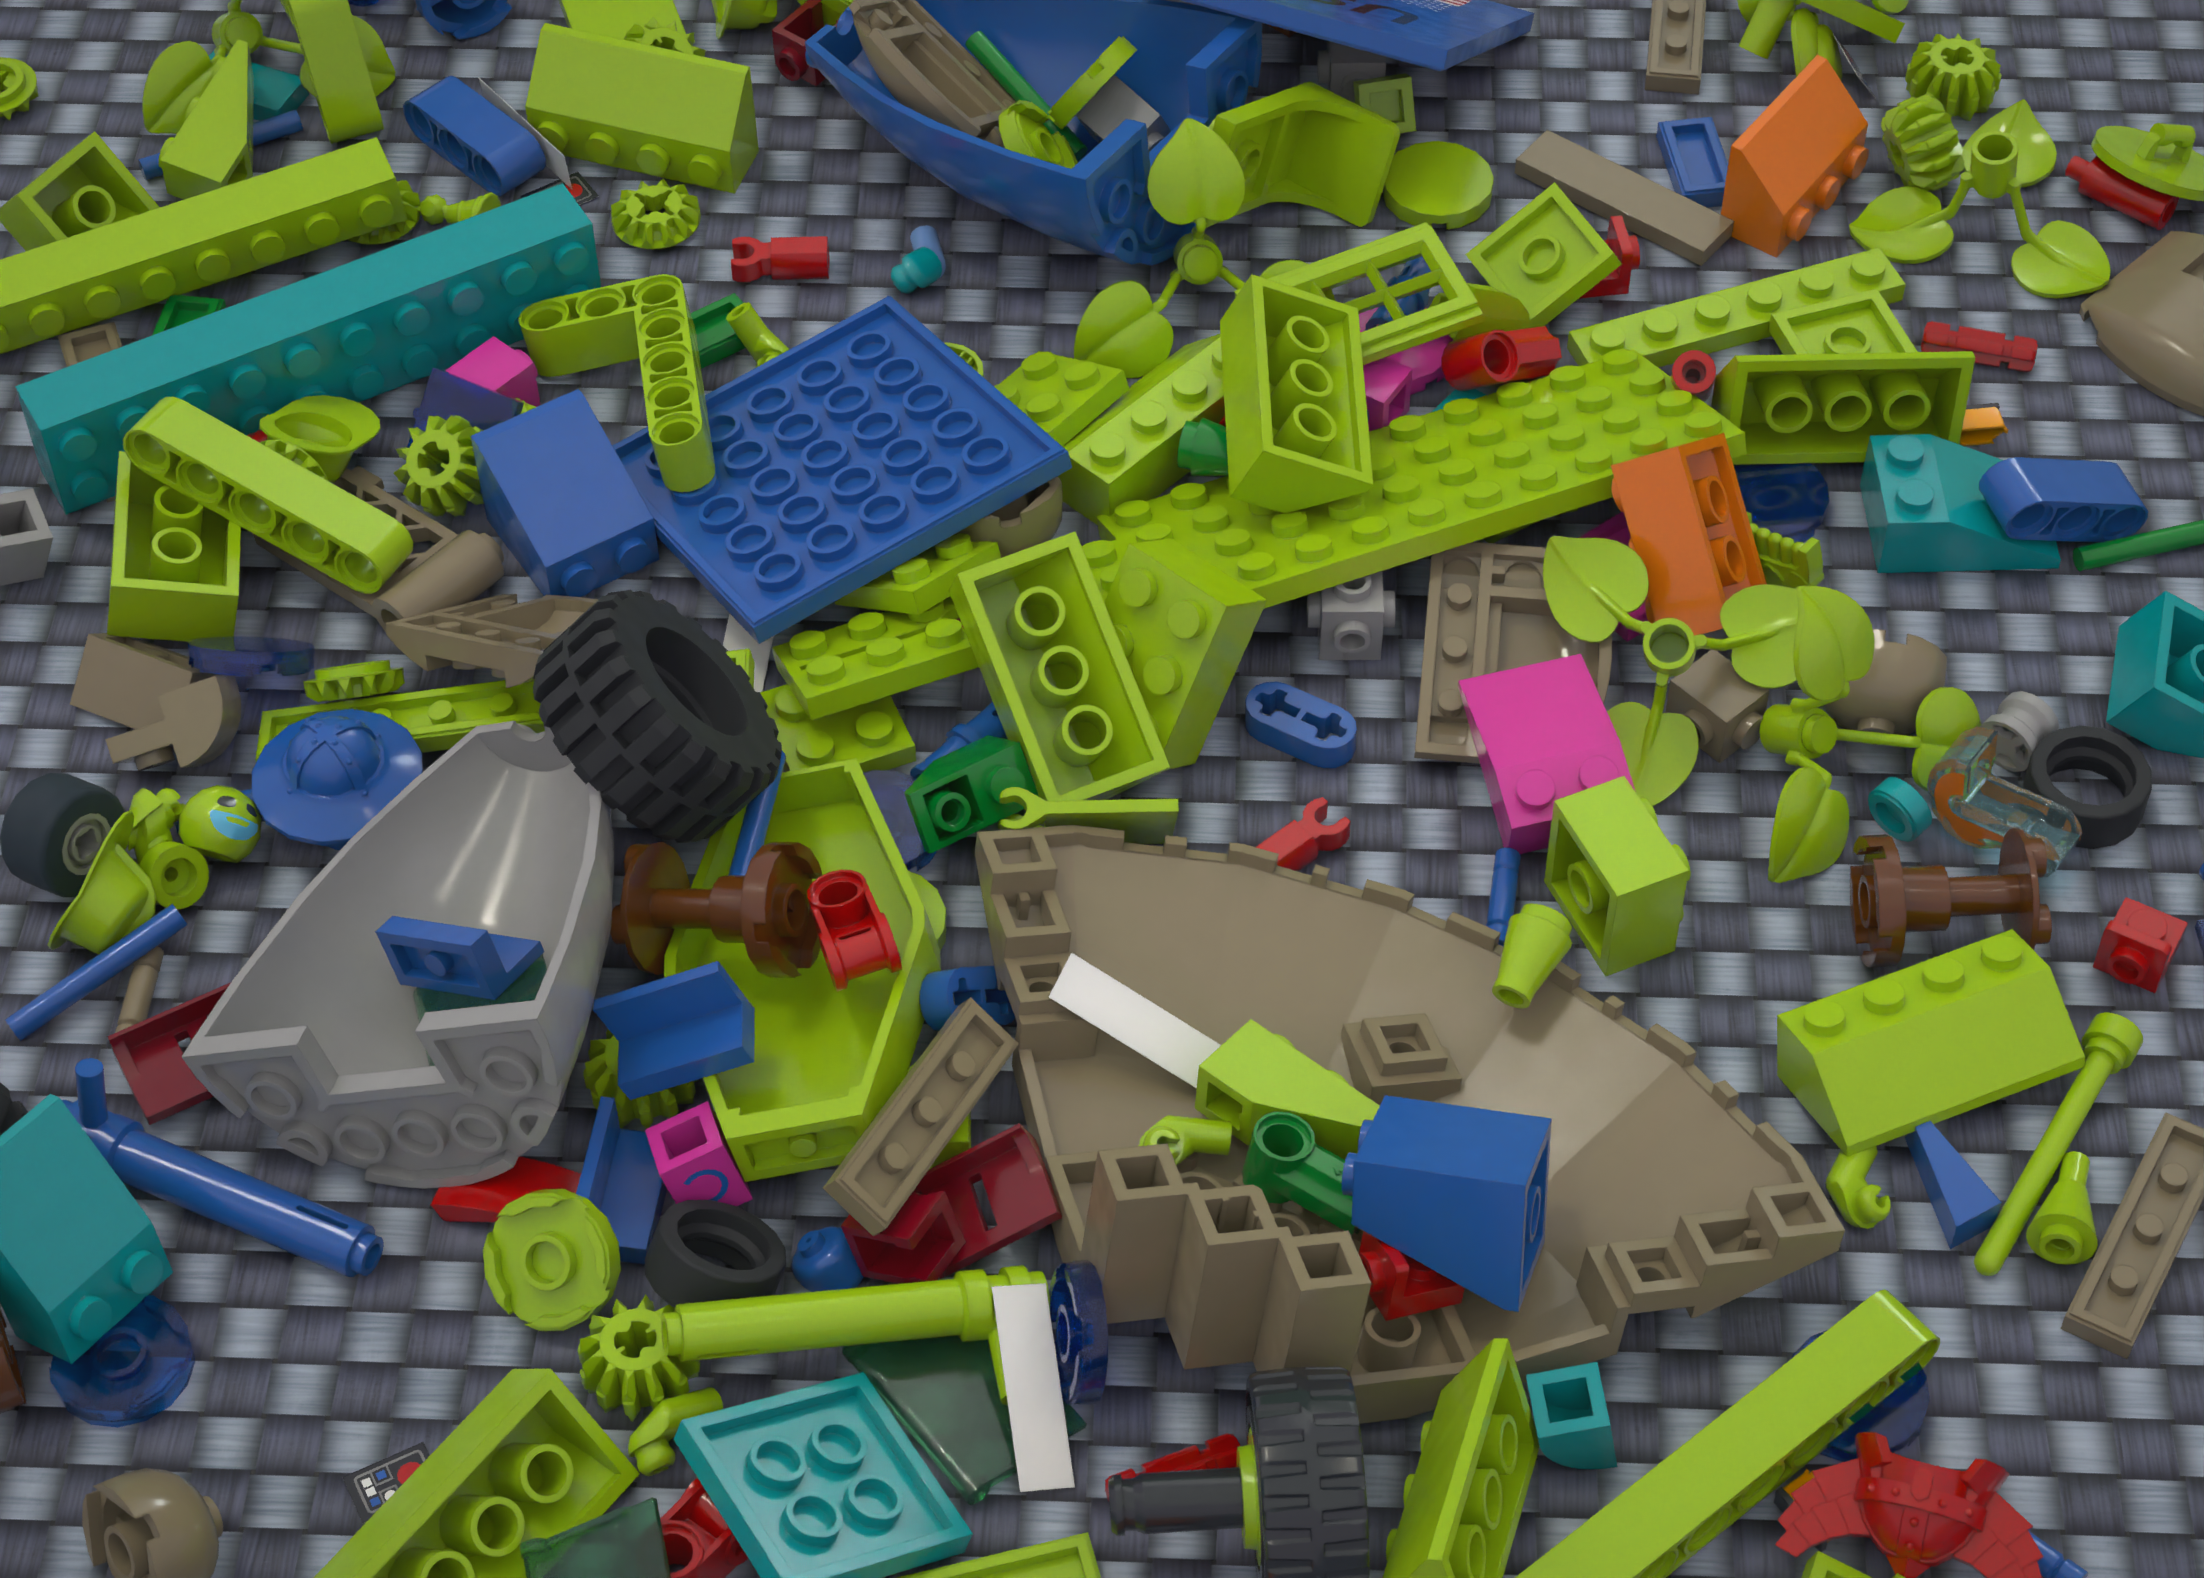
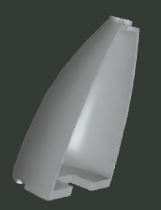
M516 721L476 726L416 777L359 830L297 896L232 980L182 1055V1059L197 1079L231 1113L240 1119L248 1111L258 1120L279 1133L277 1145L303 1159L323 1167L328 1159L331 1158L354 1167L366 1169V1181L397 1187L427 1189L463 1186L484 1181L514 1167L519 1156L527 1152L532 1146L537 1147L540 1144L559 1108L585 1038L611 930L615 857L610 807L603 802L600 790L597 791L589 782L585 784L573 771L576 767L567 755H561L553 742L554 735L550 728L545 727L544 732L535 733L531 728L517 724ZM398 916L488 930L490 934L537 940L541 942L545 952L496 1000L400 985L375 931L390 917Z

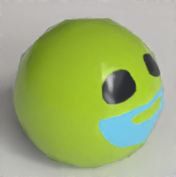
M216 785L202 789L188 800L179 816V835L184 845L196 849L204 856L238 863L251 854L261 838L262 819L254 802L245 794L233 787Z

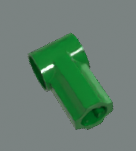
M1276 1111L1265 1114L1260 1118L1253 1129L1242 1171L1244 1185L1253 1184L1261 1188L1267 1203L1282 1204L1293 1201L1342 1230L1349 1231L1351 1235L1354 1233L1358 1234L1361 1230L1351 1224L1352 1196L1342 1194V1174L1345 1160L1316 1144L1311 1126L1300 1116L1289 1112Z

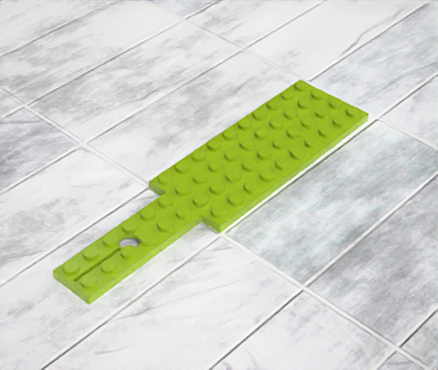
M1618 349L1606 353L1601 360L1582 366H1562L1551 371L1550 376L1527 383H1507L1500 386L1495 393L1476 399L1462 398L1452 400L1446 403L1443 409L1421 416H1401L1392 420L1389 426L1369 431L1374 485L1366 493L1284 514L1231 498L1229 476L1202 484L1185 483L1173 488L1170 494L1147 501L1131 500L1121 503L1115 508V513L1111 516L1104 514L1096 516L1099 536L1102 540L1089 542L1083 545L1082 548L1104 602L1129 543L1172 538L1267 599L1264 606L1265 609L1612 498L1611 485L1614 475L1611 465L1721 433L1725 434L1731 458L1734 459L1747 454L1746 437L1744 431L1696 395H1692L1688 391L1676 390L1672 385L1671 377L1634 349ZM951 596L920 615L891 611L882 613L866 612L854 616L847 624L825 631H804L794 635L789 642L772 647L777 670L787 685H789L810 720L966 672L979 666L962 623L956 620L959 618Z

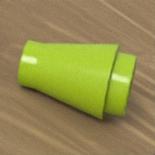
M1530 903L1524 905L1519 914H1514L1510 917L1498 976L1492 987V993L1498 1000L1511 1007L1520 1009L1530 1006L1535 993L1572 946V941L1569 937L1572 926L1564 915L1550 907Z

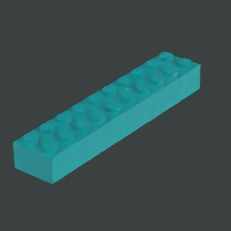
M562 183L17 385L15 388L40 470L65 515L115 496L119 451L125 452L123 448L125 434L159 400L165 397L182 399L239 432L248 435L261 430L259 426L260 419L303 397L327 395L361 402L450 368L493 336L506 345L521 341L524 337L518 320L526 307L542 300L601 287L593 223Z

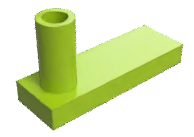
M1760 0L1738 46L1768 60L1796 0ZM1800 0L1893 43H1896L1905 23L1856 0Z

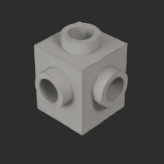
M1382 571L1307 595V628H1318L1319 660H1381L1383 628H1394L1395 592L1383 591Z

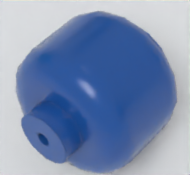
M829 1226L819 1230H812L806 1233L798 1242L797 1250L792 1259L791 1270L797 1281L809 1291L857 1288L863 1280L864 1276L860 1272L841 1227Z

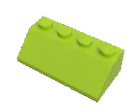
M544 23L541 28L525 105L527 121L564 156L735 194L759 152L749 66Z
M1251 274L1220 320L1230 497L1285 514L1368 492L1374 483L1358 308Z
M1220 334L1184 345L1164 362L1129 387L1130 390L1063 446L1068 451L1072 464L1071 469L1058 476L1062 482L1064 503L1097 525L1096 516L1102 514L1111 516L1115 513L1114 510L1118 505L1127 501L1154 499L1190 472V470L1179 468L1177 465L1180 437L1186 421L1200 422L1204 417L1219 423L1225 415Z
M1973 351L1735 355L1715 376L1711 407L1745 432L1747 454L1732 459L1733 465L1865 462L1870 435L1931 434L1959 444L1976 357Z
M1076 531L957 573L949 593L1007 739L1020 742L1040 798L1046 801L1107 800L1169 770L1170 765Z
M2013 929L1777 1015V1076L1847 1157L1915 1131V1126L1928 1121H1931L1933 1124L2085 1067V1055L2050 966Z
M1494 1338L1441 1390L1432 1421H1425L1423 1424L1420 1438L1421 1456L1415 1474H1409L1405 1481L1403 1493L1404 1510L1398 1528L1391 1529L1387 1538V1564L1382 1578H1503L1540 1446L1536 1426L1508 1338Z
M512 1369L314 1578H545L640 1473L552 1369Z

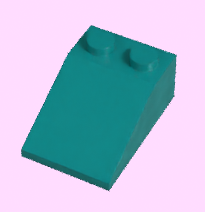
M1931 434L1870 435L1860 489L1877 573L2059 569L2061 559L2056 541L2016 540L2009 538L1979 491V481L1983 474L1998 462L2003 461L2002 459Z
M2164 591L2118 627L2106 723L2157 750L2204 758L2203 610L2168 591Z
M49 1094L0 1136V1304L16 1337L72 1364L173 1273V1270L151 1220L59 1097Z

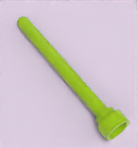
M2104 1012L2097 1014L2091 1021L2081 1041L2085 1055V1067L2081 1068L1976 1253L1974 1266L1980 1274L1993 1276L2001 1270L2108 1076L2116 1074L2120 1069L2128 1068L2132 1064L2143 1044V1035L2139 1028L2127 1018L2115 1013Z

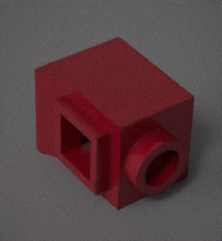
M821 0L806 1L772 29L775 66H777L785 78L791 81H797L801 78L817 86L826 79L818 69L810 67L805 58V41L824 27Z
M945 1191L929 1194L912 1192L888 1227L875 1236H872L850 1214L841 1225L862 1276L897 1284L938 1280L966 1242Z

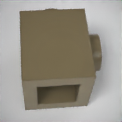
M1710 650L1696 660L1687 671L1670 680L1665 713H1679L1690 718L1696 727L1699 748L1721 763L1739 748L1743 750L1748 749L1759 740L1760 723L1766 711L1770 690L1747 683L1738 676L1729 659L1718 651Z

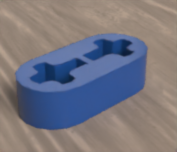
M1277 681L1256 685L1248 692L1245 699V727L1250 736L1259 742L1321 768H1337L1352 759L1356 750V721L1343 708ZM1330 733H1333V734H1337V735H1338V736L1331 735V736H1329V737L1327 738L1326 741L1320 740V739L1317 738V737H1319V738L1325 739Z
M995 966L960 967L934 971L927 974L922 981L920 989L922 1015L927 1024L935 1031H940L958 1005L970 997L1000 1026L1007 1025L1015 1019L1006 991H999Z

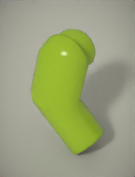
M749 302L740 304L727 315V322L755 360L756 367L789 350L767 328Z
M1167 1115L1144 1133L1140 1138L1138 1146L1168 1144L1176 1166L1194 1152L1228 1155L1231 1145L1232 1123L1231 1121Z
M1876 1146L1848 1157L1840 1150L1825 1183L1826 1189L1843 1219L1848 1224L1863 1229L1872 1228L1879 1221L1885 1220L1891 1209L1888 1195L1880 1198L1876 1196L1880 1193L1881 1187L1874 1184L1868 1185L1865 1180L1878 1153Z
M707 1387L665 1399L654 1408L629 1436L628 1454L629 1457L636 1458L638 1470L642 1475L653 1476L659 1474L674 1464L676 1455L668 1442L675 1437L681 1420L723 1409V1402L719 1393L714 1388Z

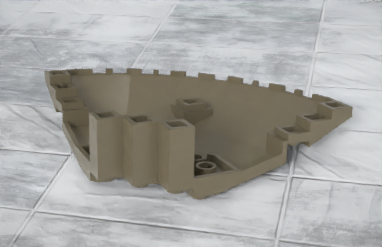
M1079 825L977 832L975 858L999 991H1006L1017 1021L1015 1040L1019 1045L1013 1052L1012 1068L1028 1132L1037 1141L1062 1214V1218L1051 1223L1072 1290L1074 1294H1085L1096 1325L1165 1318L1184 1370L1253 1362L1256 1371L1291 1367L1340 1366L1350 1372L1356 1395L1360 1424L1404 1419L1435 1410L1441 1390L1494 1338H1508L1521 1381L1524 1383L1527 1382V1374L1587 1364L1617 1355L1628 1314L1686 1308L1690 1318H1696L1839 1250L1845 1229L1803 1156L1767 1121L1755 1125L1736 1106L1739 1093L1726 1080L1714 1084L1694 1065L1697 1052L1687 1042L1657 1023L1649 1028L1648 1031L1622 1015L1625 1002L1614 995L1604 1002L1579 987L1581 974L1561 961L1535 993L1530 1006L1524 1009L1515 1008L1501 1002L1492 993V987L1498 976L1503 946L1498 944L1501 933L1455 912H1452L1447 921L1420 910L1412 906L1415 894L1404 889L1367 879L1364 890L1328 880L1330 868L1315 865L1312 875L1277 866L1279 857L1277 853L1240 843L1229 842L1228 853L1225 854L1186 849L1187 837L1165 835L1164 846L1162 847L1124 842V830ZM1073 953L1220 1045L1225 1043L1244 1024L1252 1019L1271 1033L1279 1034L1288 1039L1295 1049L1326 1070H1332L1340 1074L1350 1086L1378 1105L1381 1104L1384 1096L1388 1095L1552 1118L1545 1242L1519 1312L1503 1310L1465 1288L1462 1303L1386 1321L1369 1295L1371 1281L1358 1254L1363 1230H1360L1358 1234L1354 1233L1351 1235L1349 1231L1342 1230L1293 1201L1282 1204L1267 1203L1261 1188L1253 1184L1244 1185L1242 1171L1249 1146L1233 1135L1231 1136L1228 1155L1194 1152L1177 1166L1168 1144L1138 1146L1140 1138L1144 1133L1167 1115L1209 1118L1195 1109V1087L1049 998L1070 954Z

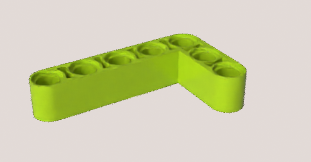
M280 0L298 35L330 143L333 144L384 130L382 117L348 0Z
M667 274L649 276L542 300L531 304L522 311L518 320L529 356L534 362L538 374L541 376H562L640 358L648 431L665 487L676 492H691L702 488L712 480L715 475V462L697 336L685 290L679 278Z

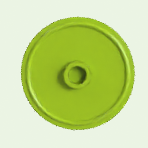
M2155 123L2151 127L2150 132L2125 126H2105L2096 131L2091 142L2094 153L2118 173L2136 183L2167 195L2188 200L2204 201V156L2192 150L2196 138V133L2192 126Z

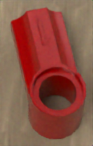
M1546 326L1510 331L1492 330L1453 340L1444 348L1441 361L1444 377L1450 386L1459 391H1469L1490 385L1550 376V372L1555 369L1562 355L1559 338L1552 336Z

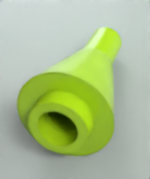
M2071 1151L2064 1155L2058 1182L2053 1186L2026 1231V1239L2030 1248L2041 1258L2056 1264L2070 1265L2084 1262L2094 1255L2098 1246L2089 1195L2086 1189L2090 1160L2081 1152Z

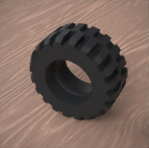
M632 590L611 592L595 602L538 657L533 677L534 700L541 703L538 713L544 726L551 729L554 735L553 742L561 755H567L576 767L573 771L585 784L589 782L597 791L600 790L603 802L612 810L617 808L624 813L628 822L639 829H650L653 836L660 839H675L676 843L697 842L702 839H708L775 780L782 755V744L777 740L779 733L775 720L768 716L766 712L768 705L761 693L756 692L750 684L748 674L740 664L736 665L726 654L728 650L716 638L711 639L702 630V625L692 617H685L677 612L676 606L666 600H654L650 593L643 591L632 592Z

